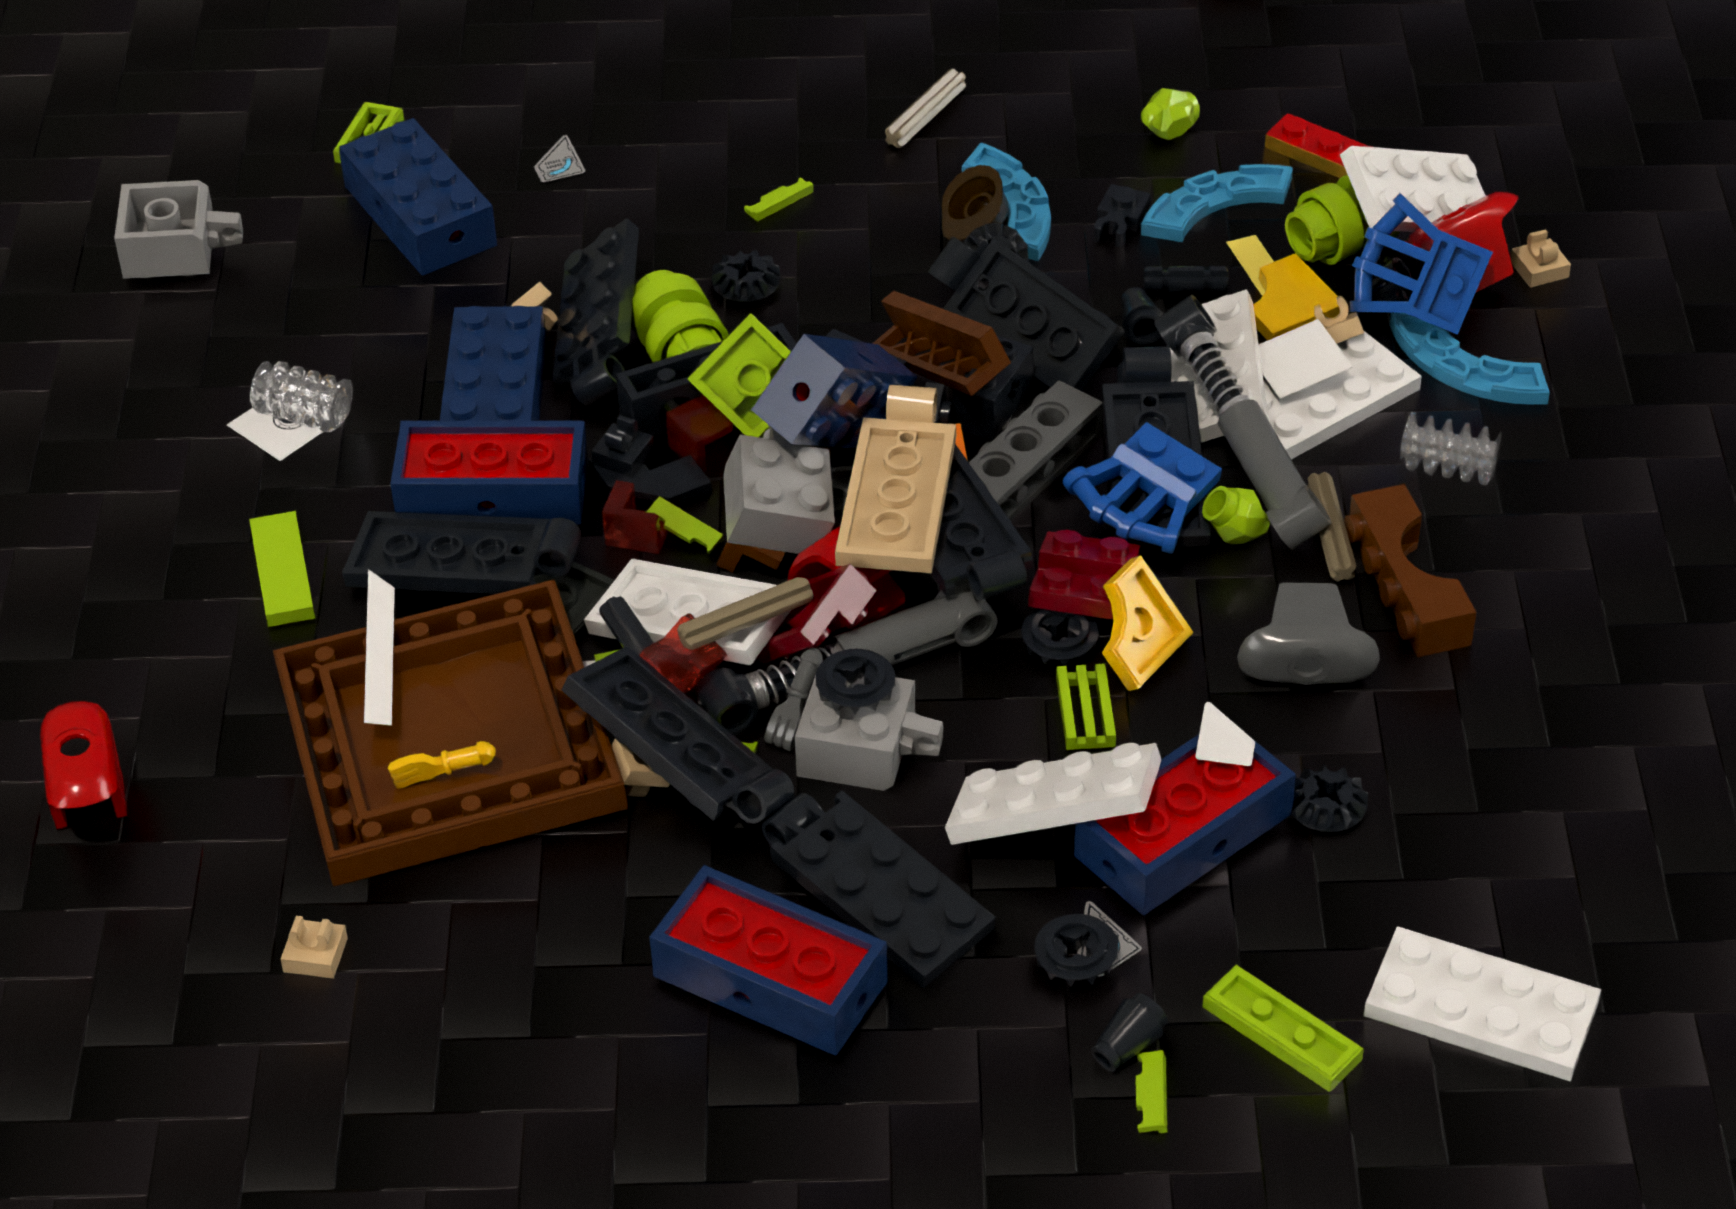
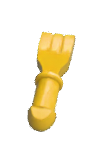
M479 741L477 745L447 752L443 750L441 756L436 757L424 753L412 754L391 762L388 766V771L394 780L395 787L401 789L420 781L433 779L443 773L450 775L453 771L482 764L485 766L493 760L496 750L490 743Z

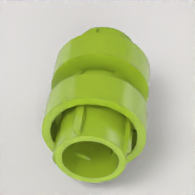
M1348 174L1341 177L1337 184L1326 183L1304 192L1299 197L1294 211L1289 213L1285 220L1287 239L1293 251L1301 259L1312 263L1318 260L1327 265L1341 262L1357 255L1362 247H1365L1368 240L1364 235L1369 225ZM1393 231L1390 236L1396 238L1400 231Z
M658 270L645 275L634 287L631 326L640 342L646 347L647 354L652 362L722 342L729 336L717 313L711 308L710 302L699 284L690 276L673 273L668 270Z

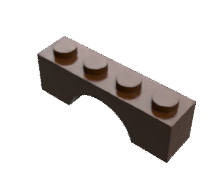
M1400 484L1353 494L1351 497L1350 515H1346L1344 519L1348 537L1351 543L1356 542L1361 551L1362 563L1367 574H1373L1379 585L1382 603L1385 607H1391L1396 616L1397 628L1401 638L1410 642L1417 657L1472 646L1477 612L1458 579L1430 575L1415 567L1406 558L1409 553L1418 548L1422 514L1406 485Z

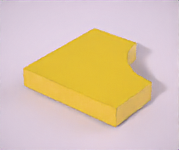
M1296 253L1260 267L1258 279L1263 285L1265 293L1253 306L1256 328L1267 340L1316 320L1314 314V307L1320 304L1323 314L1328 318H1334L1339 314L1340 307L1336 300L1338 296Z
M1141 555L1131 558L1103 585L1111 602L1114 622L1111 638L1102 654L1128 691L1139 689L1194 633Z

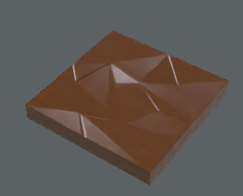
M555 579L395 619L392 725L364 723L367 627L273 650L333 887L478 849L481 846L501 843L628 809L625 785L605 727L590 714L581 710L577 703L561 690L568 675L584 668V664ZM479 741L490 743L496 750L493 760L485 766L482 764L453 771L450 775L443 773L433 779L420 781L401 789L395 787L394 780L388 771V766L391 762L412 754L424 753L436 757L441 756L443 750L450 752L477 745Z

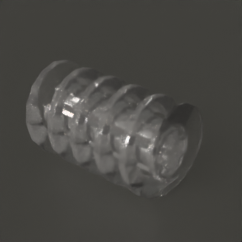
M268 361L262 362L254 375L250 389V402L257 413L270 414L277 419L286 418L291 423H302L310 428L318 427L323 432H332L342 425L348 416L353 398V384L351 380L342 379L337 384V379L334 375L326 374L321 378V374L316 370H310L306 374L302 366H294L290 369L288 363L284 361L276 363L273 369Z
M1411 412L1404 429L1400 460L1405 456L1408 471L1416 470L1421 460H1423L1424 471L1428 475L1434 474L1439 464H1441L1442 475L1448 479L1453 476L1459 467L1460 478L1463 482L1470 481L1477 471L1480 485L1486 486L1492 479L1496 468L1501 432L1495 441H1490L1489 427L1483 426L1479 435L1475 438L1472 437L1470 423L1465 422L1459 434H1455L1452 419H1447L1442 429L1436 430L1434 416L1429 415L1424 425L1419 427L1417 425L1416 412Z

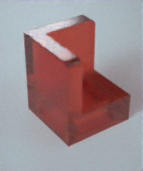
M704 395L666 412L668 446L680 458L691 455L702 471H705V445L732 432L733 423Z
M616 480L602 511L605 544L659 554L669 532L664 529L665 523L659 519L657 514L636 510L634 483Z
M690 613L682 616L664 638L644 648L639 654L640 657L684 694L694 689L698 681L705 674L714 670L727 656L726 652L716 641L694 650L683 647L677 628L680 624L695 618Z

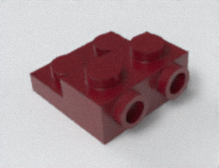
M1072 530L1048 531L1039 551L1038 570L1029 589L1028 607L1113 620L1111 602L1103 585L1131 558L1140 556L1141 545L1128 543L1119 537L1097 539L1084 537Z
M848 564L808 580L813 592V600L789 612L759 653L757 659L762 664L780 657L788 659L799 650L818 647L835 630L843 627L847 629L855 627L867 615L868 608L866 604L876 592L869 578L863 572Z

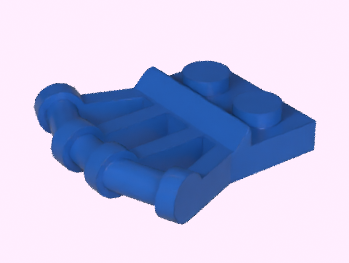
M1399 193L1392 200L1395 204L1372 228H1367L1364 237L1368 240L1360 257L1356 256L1352 266L1355 267L1354 301H1350L1349 312L1406 313L1458 335L1493 252L1440 231ZM1409 216L1434 240V243L1429 252L1392 237L1390 234ZM1387 246L1424 261L1425 264L1418 280L1378 265L1377 262L1383 247ZM1373 275L1412 290L1409 301H1372Z
M1146 422L1125 444L1121 443L1117 447L1111 458L1088 468L1083 466L1076 467L1066 474L1062 482L1070 494H1076L1090 512L1089 518L1101 525L1106 522L1117 529V536L1126 541L1135 539L1161 546V552L1173 554L1185 516L1220 481L1222 468ZM1117 476L1123 477L1107 495L1101 496L1094 487ZM1138 488L1150 494L1134 512L1131 511L1126 514L1118 509ZM1165 504L1174 509L1167 528L1147 523Z

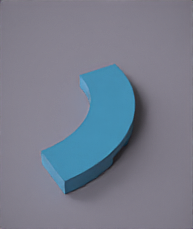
M980 143L962 165V172L977 165L991 166L999 172L1003 191L1009 203L1007 226L1017 230L1028 245V258L1039 261L1046 249L1051 231V213L1046 191L1038 178L1031 177L1022 169L1020 161L995 147Z
M1267 164L1240 165L1239 171L1217 174L1215 170L1187 179L1184 181L1183 187L1171 194H1163L1152 205L1141 224V235L1183 242L1186 234L1198 221L1220 209L1246 203L1284 204L1292 180L1293 167Z
M1391 313L1390 328L1401 349L1418 367L1437 380L1462 392L1493 401L1529 405L1548 404L1550 391L1540 363L1506 361L1487 355L1478 358L1459 348L1460 342L1453 338L1445 329L1406 313Z

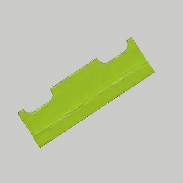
M800 177L797 183L789 187L781 186L760 197V202L757 204L744 206V211L758 222L813 193V184L810 181H804Z
M660 496L646 512L648 518L655 516L665 523L664 529L689 544L698 542L705 546L708 554H711L717 545L724 541L723 534Z
M1164 1051L1138 1053V1061L1142 1062V1073L1136 1075V1107L1138 1111H1143V1121L1138 1125L1139 1133L1158 1131L1159 1134L1167 1133L1166 1057Z

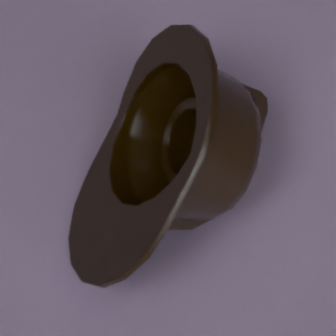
M987 165L970 167L958 174L948 185L942 200V231L945 238L950 240L954 236L958 240L963 241L979 226L989 223H1004L1008 215L1009 203L1003 191L1002 180L997 170Z

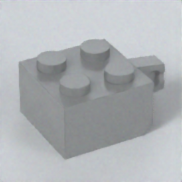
M199 180L122 184L114 240L123 279L209 274L213 248L242 243L243 225L240 213L213 211L209 186Z
M771 426L764 432L763 438L739 435L726 462L724 471L727 543L799 554L829 533L835 524L829 449L791 444Z
M864 676L855 683L847 682V688H853L856 684L864 685ZM895 677L896 686L892 689L890 700L880 701L876 711L868 707H860L855 715L850 707H844L835 712L830 701H821L814 678L795 734L797 776L884 791L894 785L902 755H939L943 742V722L915 713V680Z

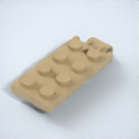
M889 385L886 419L863 417L835 550L836 566L851 564L853 567L932 573L957 436L955 424L935 423L937 388Z

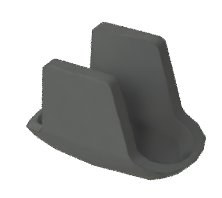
M1280 583L1272 622L1245 638L1240 646L1237 659L1242 672L1250 677L1262 681L1310 685L1350 683L1365 679L1377 668L1380 655L1375 640L1365 632L1355 629L1349 624L1337 585L1332 583Z

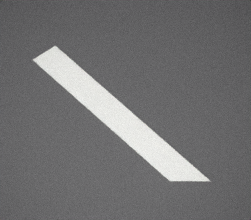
M369 569L364 723L392 725L394 587Z

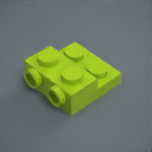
M750 313L687 379L745 435L763 438L764 432L769 429V425L751 409L791 351Z

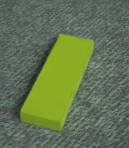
M296 511L249 519L268 627L315 619Z
M1235 965L1203 996L1204 1009L1328 1092H1331L1362 1061L1364 1048L1238 965Z

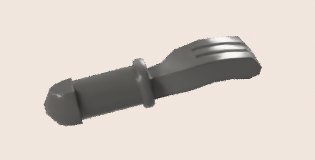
M808 648L801 654L799 658L801 661L792 684L786 690V693L790 695L784 703L775 708L766 729L765 742L769 744L774 743L775 746L783 747V749L788 751L793 750L795 734L803 713L804 701L808 699L818 666L823 662L822 654L816 648Z

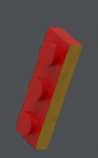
M1288 113L1266 133L1265 148L1338 178L1347 175L1340 157L1341 153L1350 146L1372 147Z

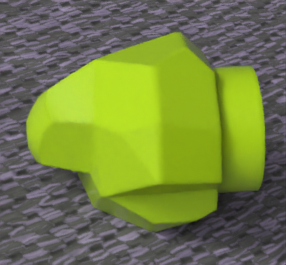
M1161 88L1152 96L1146 107L1142 110L1141 119L1157 136L1166 140H1172L1183 135L1194 125V122L1199 118L1200 107L1196 97L1190 92Z
M1219 486L1213 489L1204 501L1202 509L1204 518L1211 523L1218 536L1228 544L1247 543L1268 531L1270 521L1262 509L1254 490Z

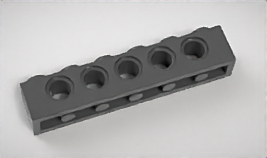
M1058 380L1045 393L1039 394L1032 405L1018 418H1013L1007 424L1005 430L991 443L984 444L978 454L969 462L1010 521L1102 436L1103 402ZM905 571L936 589L940 588L930 573Z

